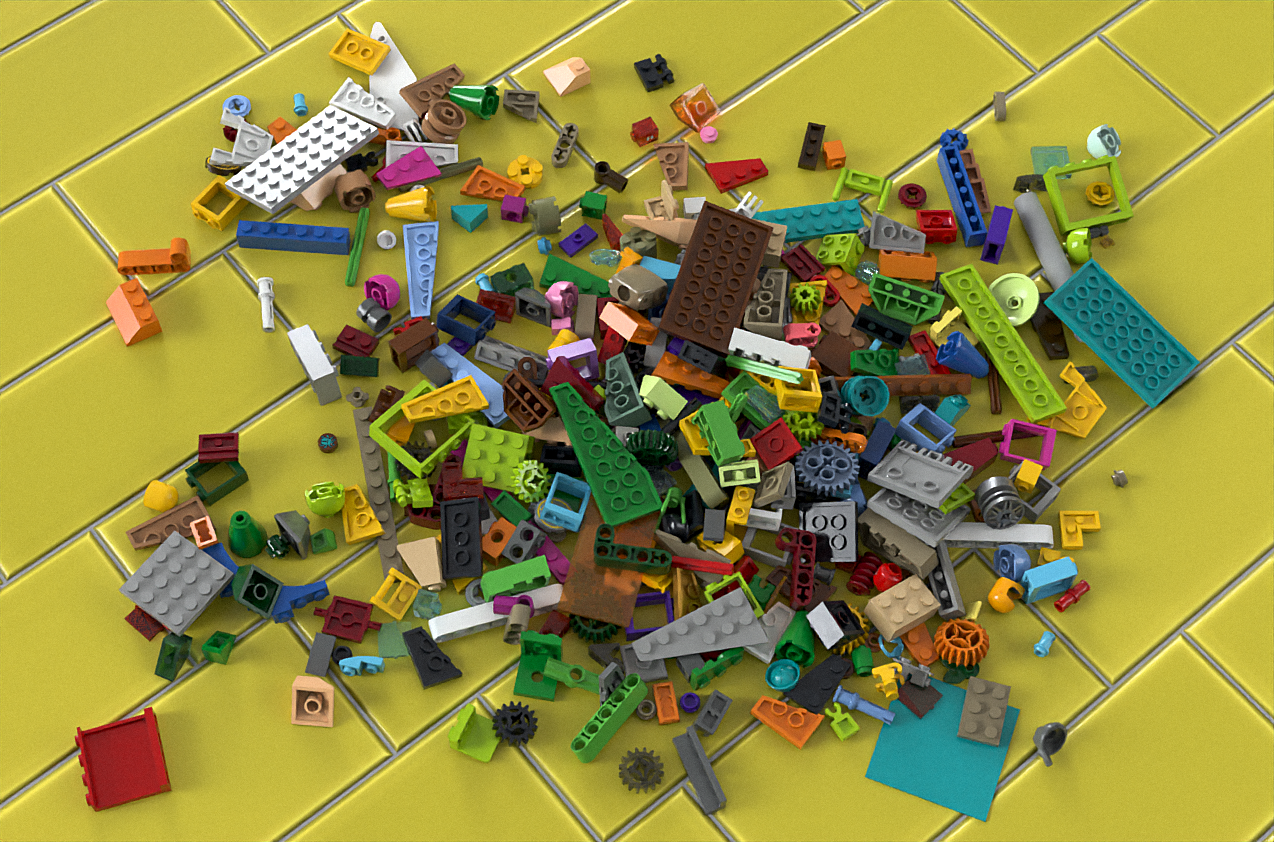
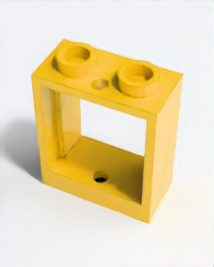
M218 175L191 203L193 215L197 219H202L210 227L223 231L250 201L228 190L225 185L228 180ZM220 191L232 198L233 201L218 216L206 209L205 206Z
M778 366L779 368L801 373L804 378L799 385L774 379L779 408L818 413L822 394L816 370ZM785 386L804 387L808 391L786 389Z

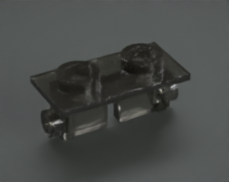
M935 394L899 396L901 414H908L920 403L935 413L938 409V403H940V397Z

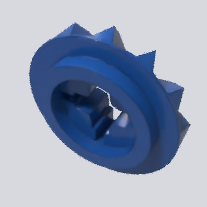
M955 128L952 130L947 129L941 134L940 144L942 147L957 145L959 151L965 150L968 145L967 134H963L962 130L957 131ZM957 137V140L951 143V140Z

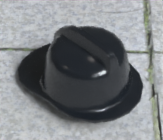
M680 504L676 508H670L668 513L662 516L660 531L678 537L684 544L689 536L686 506L685 524L682 523Z

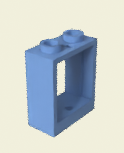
M920 403L900 420L895 434L901 439L911 442V444H916L918 447L917 451L927 448L928 453L932 450L942 454L946 446L949 448L955 441L953 436L957 430ZM916 423L920 424L941 441L935 444L915 429L913 425Z

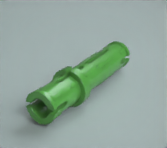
M387 451L389 468L387 484L390 487V502L396 503L393 482L395 479H400L403 483L400 474V461Z

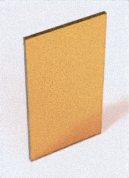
M591 492L557 610L629 628L644 572L601 567L595 564L593 549L596 531L601 524L605 523ZM660 511L614 527V543L651 548ZM603 534L601 537L608 538L610 535ZM605 552L598 553L599 556L607 555ZM619 555L618 558L625 559L627 556ZM639 558V559H638L640 562H645V561H647L646 558Z

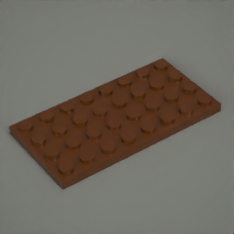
M704 201L657 330L684 341H691L704 349L728 357L730 355L728 348L734 327L738 329L740 327L773 227Z

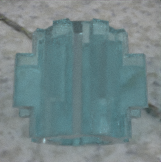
M868 260L858 264L855 271L858 280L870 284L874 273L880 274L877 264Z

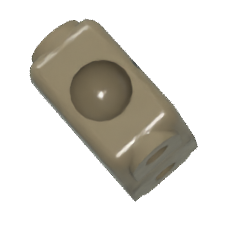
M637 264L625 267L613 275L608 282L610 294L635 311L652 309L662 305L668 292V286L664 280Z

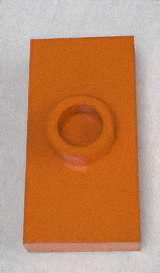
M673 682L652 684L659 725L680 722Z

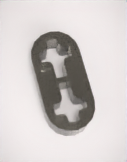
M1096 366L1075 367L1079 374L1085 378L1086 382L1094 381L1099 377Z

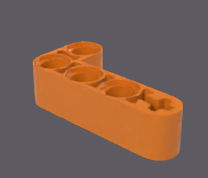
M180 237L171 240V248L122 251L118 254V272L122 275L187 272L190 270L191 250L188 241Z

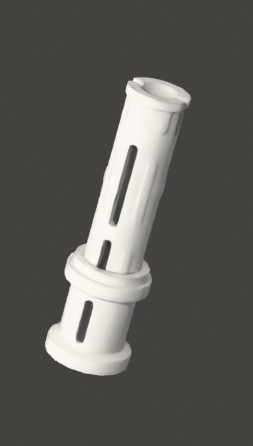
M262 277L257 280L260 292L258 299L261 301L263 331L270 333L275 330L273 313L275 294L272 290L274 280L270 277Z

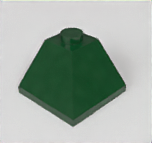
M254 564L239 566L231 585L235 601L267 620L271 616L284 583Z

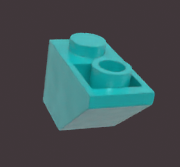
M956 394L944 398L935 414L953 426L967 412L971 405L968 403L967 398Z

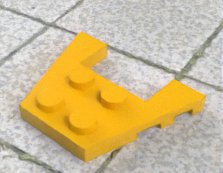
M1069 362L1059 376L1075 387L1064 402L1067 407L1066 411L1035 423V425L1042 424L1044 427L1055 429L1058 432L1085 439L1107 410V407L1095 391L1086 383L1085 378L1079 374L1074 364Z
M722 396L719 401L724 400L725 405L730 409L731 403ZM698 411L680 420L679 427L693 455H711L707 449L709 443L706 438L702 439L699 435V432L702 431L697 424L693 425L691 421ZM750 439L740 440L745 447V454L742 457H755L756 451Z

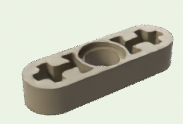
M567 123L563 126L553 150L551 161L552 165L556 168L565 167L579 136L578 126L574 123ZM562 143H568L570 146L568 148H562L560 145ZM560 153H561V154H562V159H560V161H557V160L559 159Z

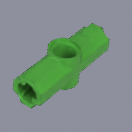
M550 657L548 658L543 671L544 676L564 682L570 688L578 687L599 695V674L587 671L581 665H570ZM571 673H576L579 676V680L573 679Z

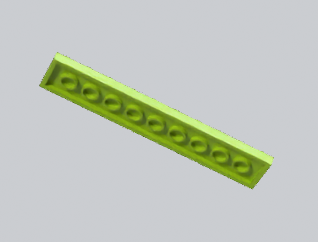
M970 264L941 274L939 277L940 282L955 305L962 310V316L1031 423L1035 424L1064 413L1067 407L974 266Z

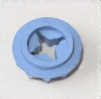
M235 95L224 101L223 110L226 107L235 116L240 115L244 117L249 115L251 103L246 97ZM235 104L240 108L239 111L234 108Z

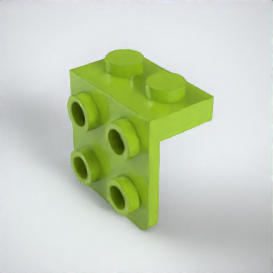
M856 233L825 235L817 252L816 259L822 265H841L845 272L854 276L859 266L861 255L864 252V245Z
M467 703L465 709L462 708L458 714L457 720L459 721L456 727L452 726L449 731L450 748L481 762L488 763L502 737H495L497 730H492L494 724L492 720L476 714L475 706Z

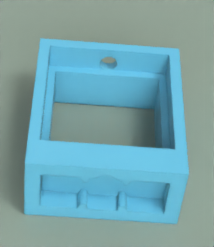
M557 472L540 519L577 532L591 495L589 485L584 481ZM555 489L582 498L579 512L576 513L552 504L551 500Z
M1068 556L1025 571L1019 583L1025 589V593L1022 596L1025 603L1029 604L1069 589L1078 574L1076 564Z

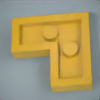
M1059 511L1058 513L1062 550H1082V532H1099L1101 529L1098 511Z

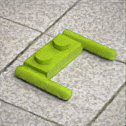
M843 167L832 199L834 201L839 200L844 185L845 187L873 195H882L877 212L883 213L893 181L853 169L848 170V168Z

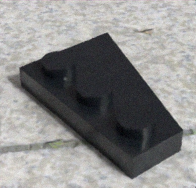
M422 626L402 633V638L424 690L462 677L463 673L438 648L437 643Z
M832 654L802 677L794 689L783 692V695L807 711L818 715L851 665L835 654Z

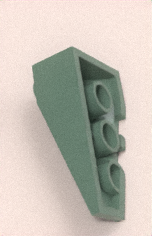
M622 352L606 360L605 379L607 380V388L605 389L606 404H604V410L611 426L637 427L651 420L652 417L648 406L643 402L644 398L639 395L640 388L625 354Z

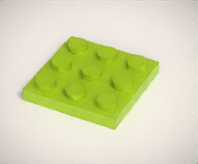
M472 424L459 481L514 493L516 487H511V484L514 483L511 477L516 474L513 472V469H518L517 464L525 461L530 436Z

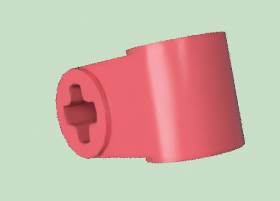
M790 323L783 327L785 342L791 345L811 348L815 347L818 343L817 337L821 333V328L816 323Z

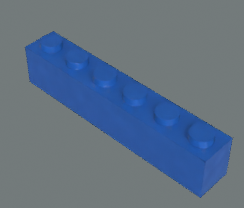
M958 146L942 147L938 153L937 163L966 247L984 245L987 230Z
M239 220L236 233L239 248L349 255L351 243L349 228Z

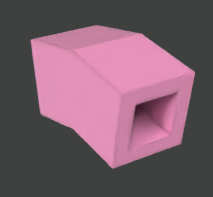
M571 317L551 319L552 335H558L562 329L575 332L574 322Z

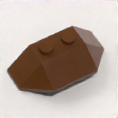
M513 369L502 382V389H504V412L524 433L542 427L556 411V406L547 396L516 369Z

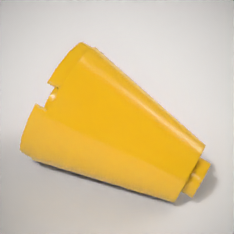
M425 186L389 198L385 203V211L390 217L434 222L433 219H436L437 202L433 200L432 195H435V192L431 186Z

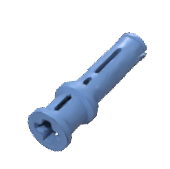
M839 685L832 700L833 702H840L848 706L850 710L857 709L889 725H891L896 714L861 698L857 692L852 693L843 689L842 685Z

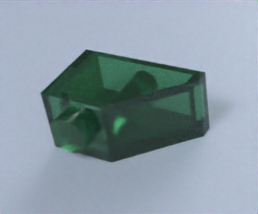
M174 632L164 637L154 674L173 682L189 656L193 637L182 634L179 637Z

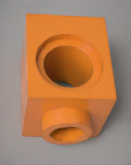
M841 140L824 142L822 155L827 170L843 168L845 166L846 154Z

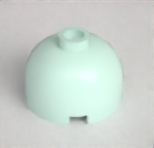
M1108 124L1095 128L1088 136V152L1096 159L1104 155L1118 157L1121 153L1118 147L1121 145L1119 135L1113 127L1108 128Z

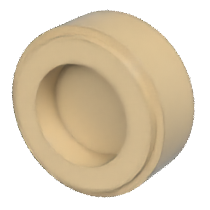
M431 429L425 431L424 436L429 449L437 448L433 431Z

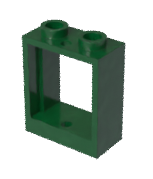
M198 461L185 469L187 475L185 480L191 488L195 487L197 489L196 494L202 502L206 501L211 506L249 481L247 472L238 461L225 462L235 476L209 493L206 492L197 478L221 462L199 463Z

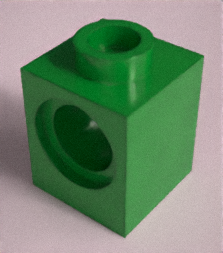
M586 191L584 198L581 197L579 208H582V216L603 220L607 208V195Z

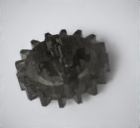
M417 441L413 445L407 442L406 447L401 446L419 463L424 462L434 453L430 452L431 446L424 447V442L421 445H418ZM395 459V464L398 465L396 470H402V477L407 475L408 480L419 478L399 460ZM435 465L432 472L428 475L425 474L421 479H426L427 476L431 478L437 466Z
M637 747L635 748V753L627 751L628 758L622 756L621 761L623 764H619V770H621L619 778H624L622 784H629V791L636 788V794H639L640 789H643L646 794L649 787L654 791L655 783L660 785L661 779L659 777L664 776V771L661 770L664 768V764L658 763L660 756L654 757V750L647 753L646 747L643 748L642 752H639ZM633 760H635L634 764L632 766H629V764ZM639 764L642 770L644 771V777L642 776L640 770H638ZM655 773L653 778L648 781V777Z

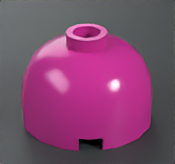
M378 274L369 278L364 283L366 298H374L381 305L380 307L389 310L398 303L400 299L399 284L391 276Z

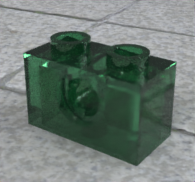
M525 263L513 265L507 270L496 272L490 276L491 285L496 291L495 294L500 303L514 298L516 292L525 287L531 290L534 289L533 278Z

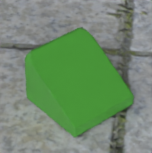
M324 528L310 536L313 554L337 549L335 534L329 529Z

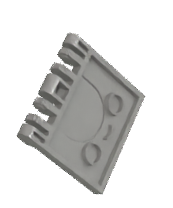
M901 440L868 474V481L932 507L939 508L956 488L971 476L973 466L966 463L963 465L961 461L951 466L952 458L946 457L944 459V455L932 450L928 453L927 448H922L916 453L918 448L916 444Z

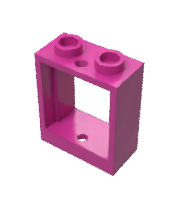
M1011 419L1007 424H1004L1002 435L1005 436L1004 441L999 446L1000 460L1021 464L1024 459L1043 466L1042 470L1045 471L1050 467L1057 430ZM1013 429L1043 437L1039 461L1009 454Z

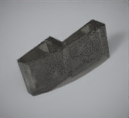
M1042 174L1019 176L1016 178L1013 187L1014 191L1021 193L1031 192L1032 189L1047 192Z

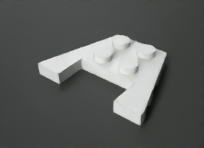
M224 107L220 124L238 129L232 153L213 148L209 164L248 166L270 150L273 135L254 124L250 125L244 121L243 117L240 115L235 116L230 113V109Z

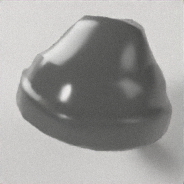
M1059 722L1048 723L1038 727L1033 737V742L1038 748L1037 753L1047 767L1053 765L1050 756L1057 753L1067 739V729Z

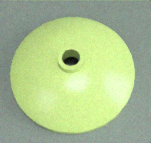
M1010 273L996 279L988 288L1013 327L1026 323L1037 311L1040 300L1038 288L1029 277L1023 274ZM1018 301V305L1013 306V304Z

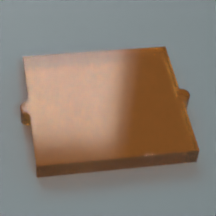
M783 576L763 611L765 614L771 608L787 579L786 576Z

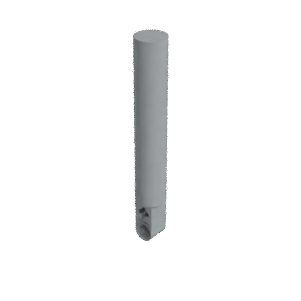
M1027 192L1015 199L1014 206L1055 292L1074 273L1035 192ZM1074 333V335H1075L1077 341H1078V342H1083V341Z

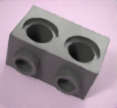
M521 520L501 554L516 564L533 559L537 550L544 545L547 534L531 523ZM533 532V539L529 541L528 536ZM520 549H523V555L519 558L518 552Z

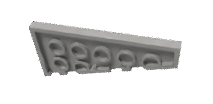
M740 587L631 644L640 662L769 643Z

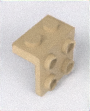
M662 180L661 196L644 200V207L650 220L665 217V219L671 221L678 218V201L673 199L672 187L667 184L666 180Z

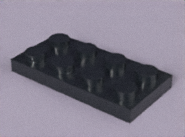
M479 497L440 502L443 579L448 581L483 576L481 499Z

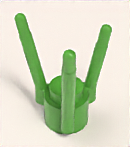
M670 487L667 489L665 501L653 530L654 534L661 524L662 516L665 514L667 507L676 508L680 504L682 523H686V498L682 497V491L679 488Z

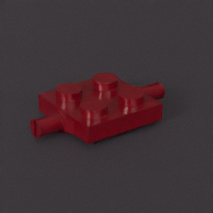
M334 595L332 603L327 610L315 607L313 612L314 616L324 617L325 619L321 631L322 634L362 644L368 628L380 631L382 623L371 621L373 604Z

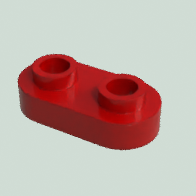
M813 276L810 282L827 280L823 304L827 307H834L840 301L839 291L825 276Z

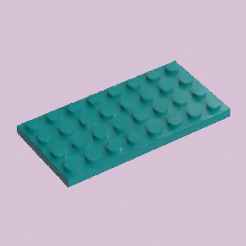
M1093 258L1085 263L1044 302L1152 409L1200 363Z

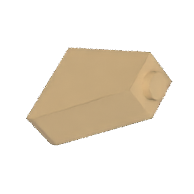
M436 537L397 545V550L425 590L435 593L441 591V588L447 587L442 572L441 542Z

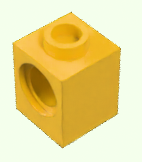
M1024 459L1014 482L1015 488L1021 492L1031 494L1043 466Z

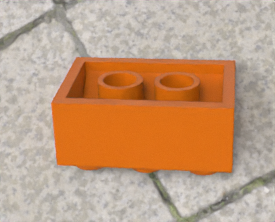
M879 249L878 273L892 279L893 277L900 278L902 281H911L912 279H919V282L929 283L930 280L935 281L937 257L934 252L914 253Z
M137 278L119 285L106 301L127 347L162 332L160 323Z

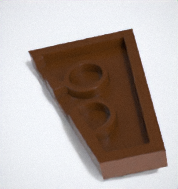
M778 565L766 577L765 582L776 587L775 590L790 601L792 570ZM798 577L799 582L806 584L804 578ZM813 578L812 599L804 611L811 612L821 602L828 601L837 591V587L822 584L819 580Z

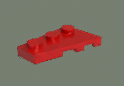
M761 158L705 163V169L720 194L768 176L769 172Z

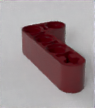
M449 455L444 460L432 496L433 507L413 508L412 504L409 505V520L412 524L433 530L441 529V518L438 520L432 518L434 516L441 517L439 499H445L446 501L454 499V490L457 489V482L460 480L462 461L459 456ZM445 482L452 483L451 485H444ZM416 511L422 512L420 515L413 514Z
M784 528L777 535L775 545L779 550L793 552L789 602L791 608L796 611H802L812 599L816 537L810 531ZM782 536L787 537L790 542H784ZM801 539L807 540L809 546L804 545ZM800 558H804L808 565L802 564ZM798 577L804 578L806 584L799 582Z

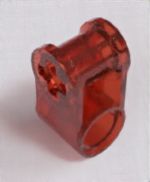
M554 609L540 629L539 634H555L562 638L569 630V621L572 618Z

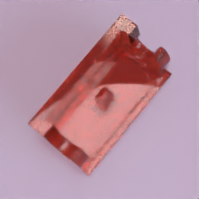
M480 289L476 303L495 311V320L511 324L516 310L515 297Z

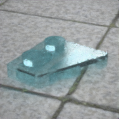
M758 385L745 392V395L748 397L747 402L769 424L786 412V410L779 408V403L776 401L777 396L765 391Z

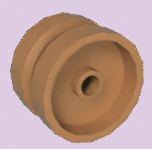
M439 99L431 104L428 113L422 120L421 128L427 138L434 143L454 144L464 128L467 118L464 111L454 102Z

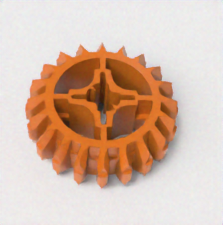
M957 617L955 621L949 619L948 622L943 621L942 625L938 626L934 636V646L937 650V655H942V660L948 659L949 664L956 663L957 667L959 664H963L966 667L968 664L974 666L976 662L980 663L987 655L990 646L989 635H987L986 629H982L981 624L975 625L974 620L971 622L967 621L966 618L960 620Z

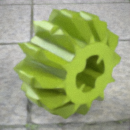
M799 283L798 288H793L789 296L791 307H795L796 313L802 310L803 315L806 311L812 314L813 309L818 310L821 303L820 291L816 290L815 285L809 287L808 283L805 286Z

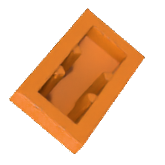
M209 516L190 523L199 549L202 550L219 543Z

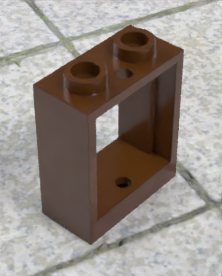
M427 318L388 341L391 359L402 374L416 365L415 362L426 350L431 352L439 346L440 339L437 334L439 330Z

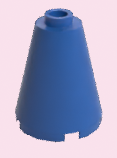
M959 331L951 333L946 338L949 341L945 345L941 344L936 354V360L939 364L964 374H971L972 377L977 379L984 378L988 374L989 363L963 333Z

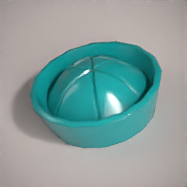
M777 660L767 668L765 680L776 691H790L798 684L800 668L792 660Z

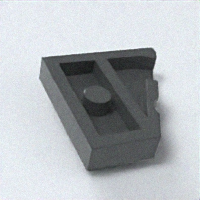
M611 662L599 676L600 707L625 679L619 666L614 662Z

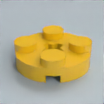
M520 155L518 159L512 161L508 166L507 175L510 180L525 186V188L531 187L533 189L543 179V167L537 160L526 155ZM527 171L529 175L525 174L523 176L522 172Z

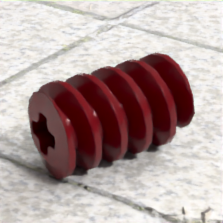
M871 552L864 553V557L861 558L860 563L856 567L857 569L854 570L849 582L846 583V588L851 593L858 596L863 594L870 595V589L874 588L873 576L883 564L879 557Z

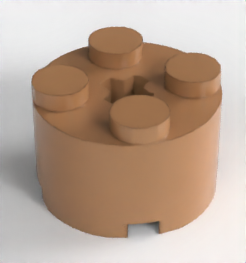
M362 170L339 175L335 180L334 191L344 210H349L350 213H358L362 207L369 208V203L371 201L374 202L376 198L375 191L367 175Z

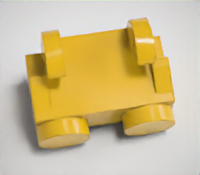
M891 663L872 669L873 677L877 679L881 676L882 683L875 685L877 692L883 691L889 701L896 700L899 697L898 686L895 680L899 679L901 685L905 683L904 677L901 675V664ZM895 668H897L899 674H895Z

